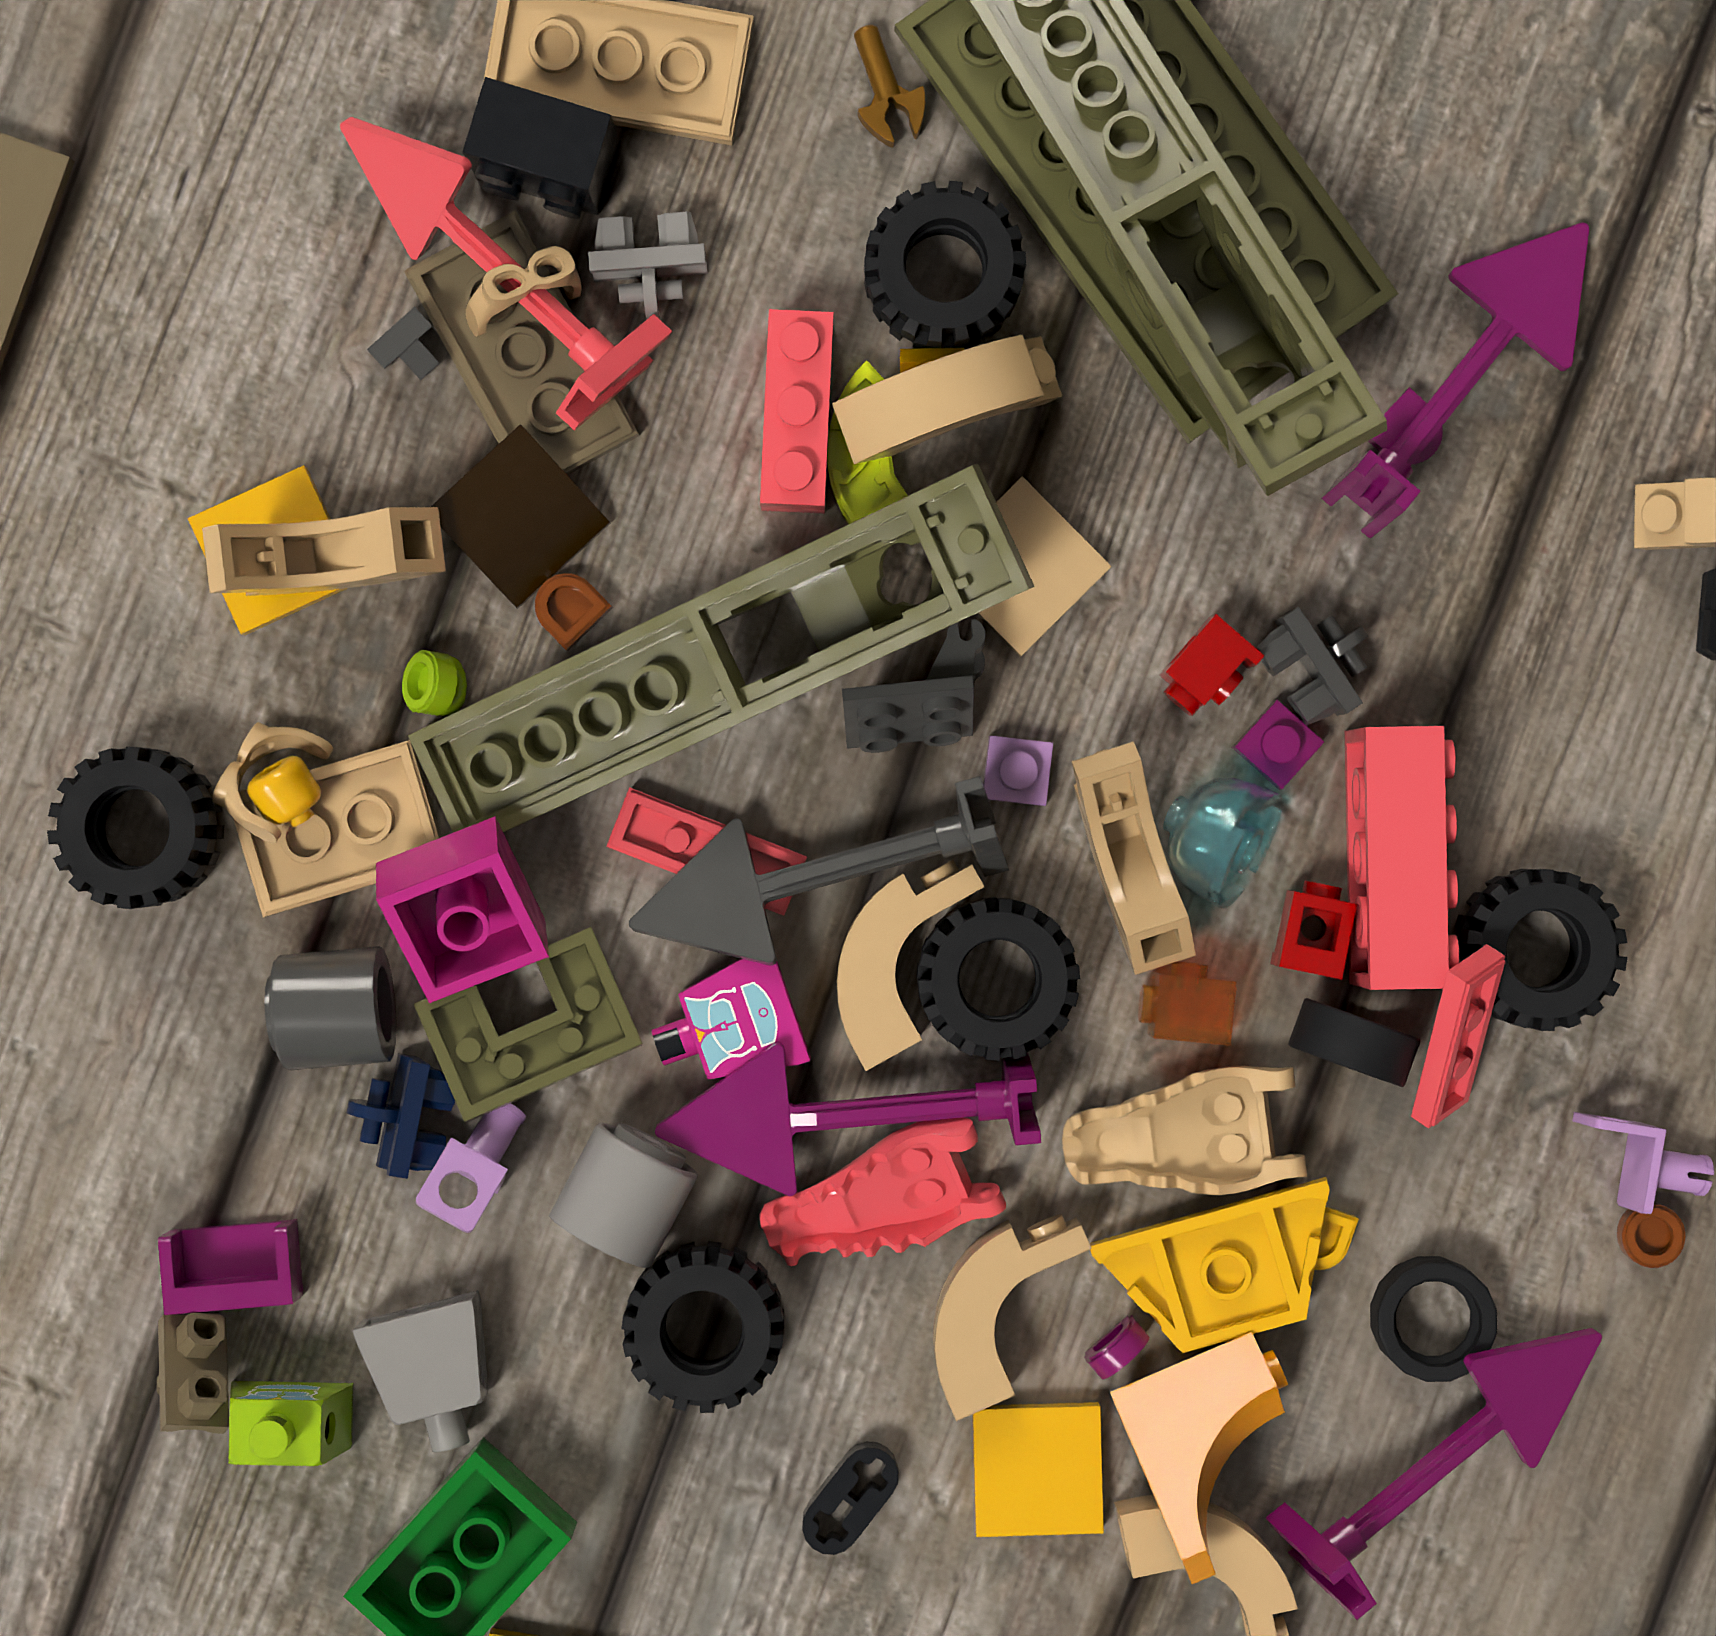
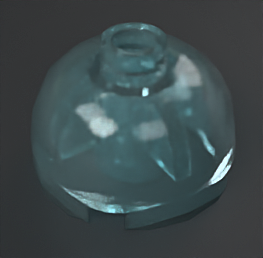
M1215 778L1201 784L1188 799L1181 795L1177 797L1168 810L1163 829L1171 833L1168 840L1167 853L1172 871L1181 884L1199 898L1221 909L1230 907L1245 890L1234 883L1247 869L1256 873L1270 847L1282 811L1272 805L1282 800L1281 795L1258 783L1242 778Z

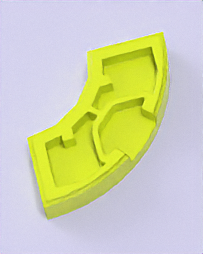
M866 360L849 380L838 400L880 382L884 378ZM834 410L828 434V473L835 501L842 516L849 525L908 495L894 474L892 456L858 464L853 463Z

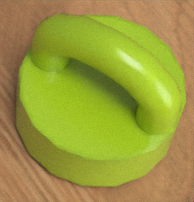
M421 650L414 654L407 663L402 680V694L407 707L412 712L449 716L458 712L465 702L467 692L466 673L457 658L445 653Z

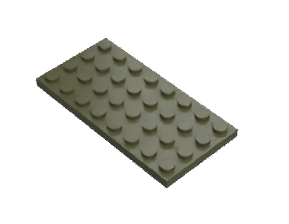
M929 0L896 23L894 32L1187 444L1211 429L1181 390L1141 324L1121 285L1112 262L1107 241L1090 205L966 0ZM1124 0L1335 339L1395 298L1399 293L1190 0ZM1197 200L1190 202L1144 228L1151 241L1153 255L1170 283L1176 282L1190 306L1231 283L1206 235L1200 219ZM1278 366L1244 367L1237 370L1233 376L1250 401L1290 371Z

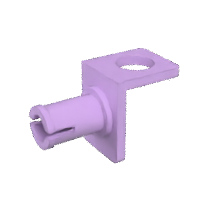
M510 1103L483 1115L466 1144L451 1138L416 1197L417 1206L465 1233L472 1232L494 1193L498 1194L503 1185L508 1169L501 1166L499 1162L519 1126L526 1119L523 1111ZM452 1173L461 1174L475 1182L477 1186L476 1199L465 1208L455 1209L449 1207L442 1201L439 1195L441 1181Z
M1574 1112L1573 1122L1598 1129L1628 1133L1617 1196V1204L1619 1206L1639 1213L1651 1214L1657 1188L1693 1193L1696 1196H1705L1709 1192L1712 1181L1698 1179V1177L1690 1176L1688 1173L1696 1172L1714 1175V1166L1711 1158L1708 1155H1691L1663 1150L1666 1129L1636 1121Z

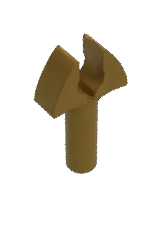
M863 26L854 33V39L875 95L870 106L858 109V118L874 137L893 148L894 138L889 125L885 121L889 110V103L892 102L896 109L905 112L908 116L909 126L916 140L924 117V87L921 86L909 92L899 86L877 26Z

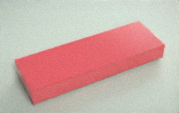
M629 787L606 847L677 874L726 824ZM746 833L755 871L758 875L806 862L808 856ZM792 896L770 901L765 905V909L785 916Z
M1488 944L1447 971L1411 1114L1413 1119L1428 1129L1431 1126L1437 1125L1469 1101L1505 965V955Z

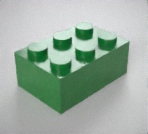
M483 1437L354 1578L343 1597L386 1636H484L572 1539L577 1521Z

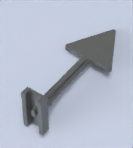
M978 776L955 783L959 814L935 820V826L762 875L756 874L744 824L740 819L735 818L629 920V927L634 932L772 966L777 962V956L765 911V905L770 901L938 854H943V857L947 858L972 851L984 877L1009 871L994 827L996 820L982 779Z

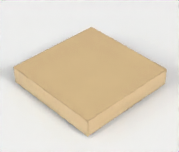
M1023 476L996 503L1035 587L977 613L1019 657L1112 567Z

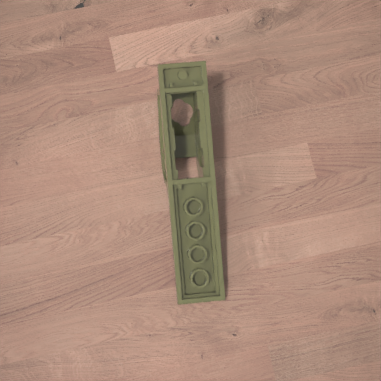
M966 0L1090 205L1107 241L1112 262L1121 285L1145 331L1181 390L1207 422L1237 468L1247 464L1266 496H1269L1387 431V420L1124 0ZM1197 200L1200 219L1206 235L1231 283L1190 306L1176 282L1170 283L1153 255L1151 241L1144 228L1190 202ZM1266 366L1282 367L1293 374V384L1253 406L1233 376L1237 370L1244 367L1261 368Z
M975 464L408 735V738L453 832L496 816L502 831L505 832L1035 586L979 464ZM896 543H906L911 546L921 543L933 568L931 571V590L922 603L909 604L902 601L898 604L888 602L881 592L880 584L884 576V557L888 549ZM788 593H792L819 652L746 685L718 624L736 618Z

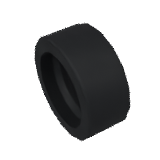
M1305 998L1288 1044L1292 1048L1396 1086L1404 1087L1420 1045V1039Z
M1417 1256L1394 1266L1378 1283L1370 1303V1328L1379 1349L1405 1374L1425 1382H1451L1469 1374L1463 1362L1466 1355L1491 1350L1497 1335V1308L1488 1287L1463 1265L1441 1256ZM1424 1282H1443L1455 1287L1464 1296L1470 1309V1327L1465 1339L1454 1350L1439 1356H1425L1411 1350L1402 1341L1396 1326V1312L1401 1299L1411 1288Z

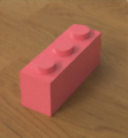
M769 309L760 491L762 511L825 514L834 312Z

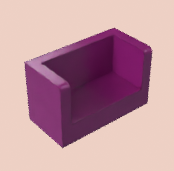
M297 1219L174 1229L158 1238L164 1315L294 1304L304 1295Z

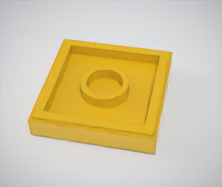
M303 465L187 519L205 556L202 532L204 527L216 524L299 523L328 520L331 518L308 468ZM348 588L277 595L246 596V593H222L240 634L245 636Z
M1099 1402L992 1405L972 1414L976 1537L1104 1534L1101 1410Z

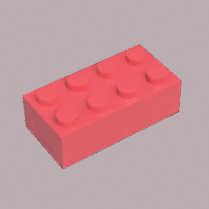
M1444 726L1363 727L1344 731L1348 902L1357 904L1349 943V984L1369 990L1443 989L1447 971L1459 963L1457 936L1448 935V909H1455L1458 901L1455 870H1447V844L1455 842L1457 833L1456 811L1453 804L1446 805L1445 779L1453 778L1455 773L1456 757L1454 742L1452 739L1445 740Z

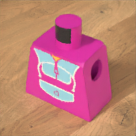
M741 958L680 991L678 996L686 1018L651 1030L658 1054L664 1066L699 1054L707 1079L728 1076L776 1042L784 1046L786 1067L803 1064L811 1059L778 961L772 966Z

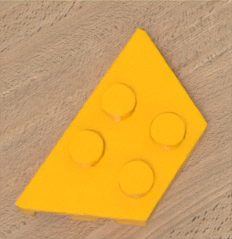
M1327 1177L1319 1178L1090 1242L1092 1248L1090 1251L1099 1264L1102 1263L1128 1290L1127 1294L1144 1312L1149 1313L1161 1326V1331L1182 1353L1233 1340L1251 1332L1255 1334L1306 1320L1326 1203L1330 1191Z

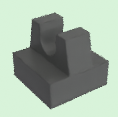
M413 307L367 349L384 369L399 356L420 380L440 364L418 340L432 325L416 307Z

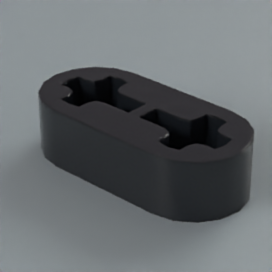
M869 1441L855 1445L845 1454L809 1500L803 1511L802 1531L806 1542L814 1550L828 1555L845 1552L855 1543L891 1497L898 1484L899 1471L895 1456L888 1447L878 1442ZM876 1458L883 1461L881 1475L885 1481L881 1485L870 1481L858 1495H855L851 1489L858 1481L859 1471L854 1465L859 1460L868 1465ZM843 1500L850 1504L842 1516V1526L846 1530L842 1535L835 1531L829 1532L825 1537L818 1534L820 1521L815 1515L820 1510L830 1515Z

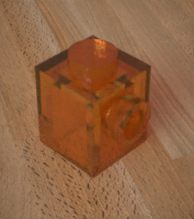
M1178 961L1171 963L1169 973L1153 971L1152 985L1142 984L1138 1009L1139 1023H1148V1035L1154 1039L1231 1046L1237 981L1229 978L1208 977L1209 965Z

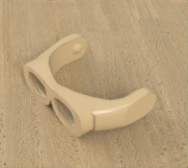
M552 246L533 254L525 269L514 264H503L489 270L466 307L467 323L474 336L477 337L485 334L487 323L491 317L522 300L533 290L562 287L570 300L580 297L581 282L570 253L561 247ZM550 265L555 267L559 273L541 277L537 274V269L541 266ZM511 278L517 279L522 284L508 293H501L497 289L501 282Z
M257 722L242 743L237 761L231 762L220 777L214 789L213 802L225 808L250 833L267 842L276 843L282 834L281 830L273 823L252 814L244 806L240 798L239 790L245 772L262 757L281 749H302L321 759H328L333 751V747L325 739L303 729L268 727Z

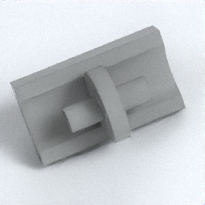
M673 212L657 215L660 247L635 248L632 217L599 218L595 239L596 251L588 252L589 271L593 274L594 282L642 279V283L618 284L619 302H644L646 320L653 314L660 318L659 300L683 299L682 280L657 281V277L708 274L704 243L699 244L698 235L691 212Z

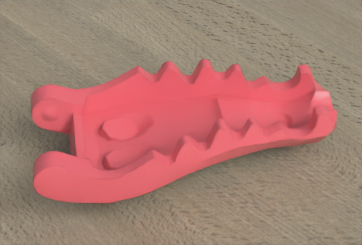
M952 1118L919 1121L892 1132L851 1163L812 1187L797 1191L793 1196L784 1195L770 1200L764 1204L759 1216L760 1225L766 1235L769 1246L785 1259L787 1265L792 1267L796 1266L798 1260L809 1252H820L823 1254L832 1248H836L843 1257H849L858 1251L863 1252L867 1257H873L880 1247L884 1245L889 1246L896 1253L904 1252L911 1244H919L926 1247L947 1232L966 1222L975 1219L991 1218L1000 1214L1006 1209V1201L997 1184L971 1182L959 1152L971 1149L978 1142V1134L971 1119Z

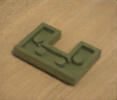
M592 927L548 945L549 957L536 962L557 1011L499 1037L476 985L432 1003H429L427 998L414 1003V1007L465 1123L642 1046L643 1043Z

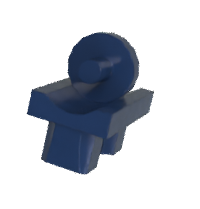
M398 1053L388 1104L386 1102L391 1081L372 1078L368 1100L349 1099L346 1113L364 1119L359 1141L364 1143L378 1144L382 1122H384L376 1166L386 1169L388 1176L408 1179L409 1170H432L446 1147V1136L442 1133L418 1130L422 1107L451 1111L455 1105V1099L443 1071L430 1067V1064L417 1056Z

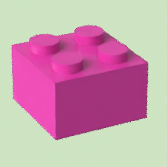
M496 816L376 863V901L429 1003L549 957L545 918Z

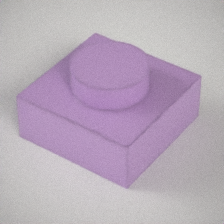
M989 736L983 784L988 799L1046 806L1053 743Z

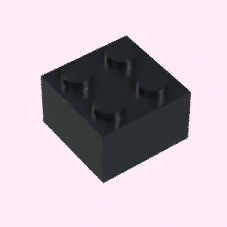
M485 77L462 153L471 161V169L476 178L484 181L482 186L484 191L514 201L519 200L522 192L545 199L543 207L550 212L568 218L580 219L582 211L594 215L599 214L620 142L612 115Z

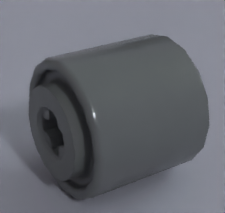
M382 947L287 954L276 958L272 964L271 973L265 986V1020L270 1044L273 1051L277 1053L280 1063L284 1068L288 1070H303L382 1063L392 1060L396 1046V1001L389 960Z

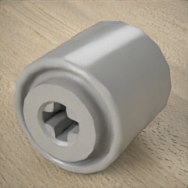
M600 1122L594 1128L549 1217L564 1230L598 1250L629 1264L650 1269L698 1177V1173L685 1163L686 1157L682 1153L650 1134L623 1123H619L616 1127Z

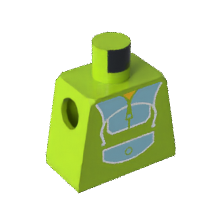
M232 1381L229 1416V1463L234 1465L319 1466L349 1450L352 1447L354 1383ZM329 1415V1433H325L326 1420Z

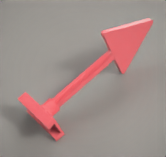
M349 117L340 124L342 133L411 259L417 260L425 254L438 228H440L486 272L503 264H514L521 267L454 204V198L472 167L471 161L468 158L354 117ZM514 278L500 283L507 292L515 290L522 285L520 281ZM546 289L533 290L525 298L518 301L570 349L568 356L585 371L577 378L556 411V414L574 431L643 373L653 361L648 355L667 340L672 333V330L653 314L614 346L595 327L588 329Z

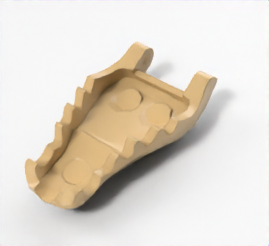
M1233 1065L1207 1069L1193 1073L1165 1087L1132 1097L1120 1104L1091 1108L1075 1113L1068 1118L1063 1127V1153L1068 1170L1076 1181L1084 1185L1130 1181L1148 1187L1180 1188L1192 1193L1208 1195L1235 1194L1283 1179L1307 1177L1305 1155H1275L1267 1091H1284L1295 1088L1294 1068Z

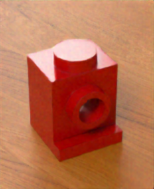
M1215 614L1205 621L1159 674L1170 684L1164 690V694L1181 710L1193 717L1199 708L1205 706L1210 699L1218 706L1223 703L1244 678L1236 670L1242 663L1249 669L1256 666L1263 659L1264 655L1221 617Z
M1304 881L1302 893L1287 890L1275 952H1272L1270 964L1342 980L1357 904L1341 901L1342 888ZM1315 915L1322 922V932L1317 938L1309 940L1303 936L1301 924L1306 917Z

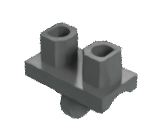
M1297 607L1275 620L1277 628L1271 631L1255 647L1264 655L1261 662L1272 676L1277 675L1300 660L1313 679L1287 697L1290 706L1305 725L1329 717L1334 713L1337 716L1347 714L1363 703L1335 662V659L1339 658L1351 677L1367 668L1354 648L1368 637L1362 625L1345 634L1334 616L1330 615L1317 624V627L1329 643V646L1325 647L1301 609Z

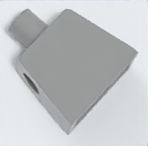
M479 1290L362 1320L353 1329L354 1338L394 1425L424 1419L432 1452L447 1451L469 1443L470 1439L462 1408L482 1403L488 1394L482 1307Z

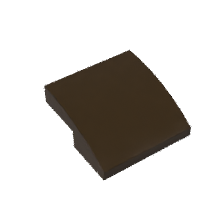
M521 424L431 506L438 507L440 527L517 609L535 594L545 581L559 572L611 524Z

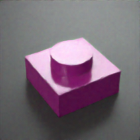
M1274 700L1232 748L1277 789L1281 790L1321 747L1324 741L1281 702Z

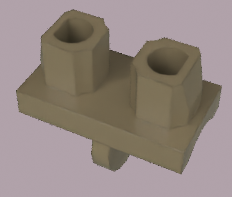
M190 1313L188 1315L163 1314L158 1320L159 1376H157L156 1380L157 1393L160 1395V1431L203 1430L210 1433L224 1434L229 1428L226 1317L220 1314Z

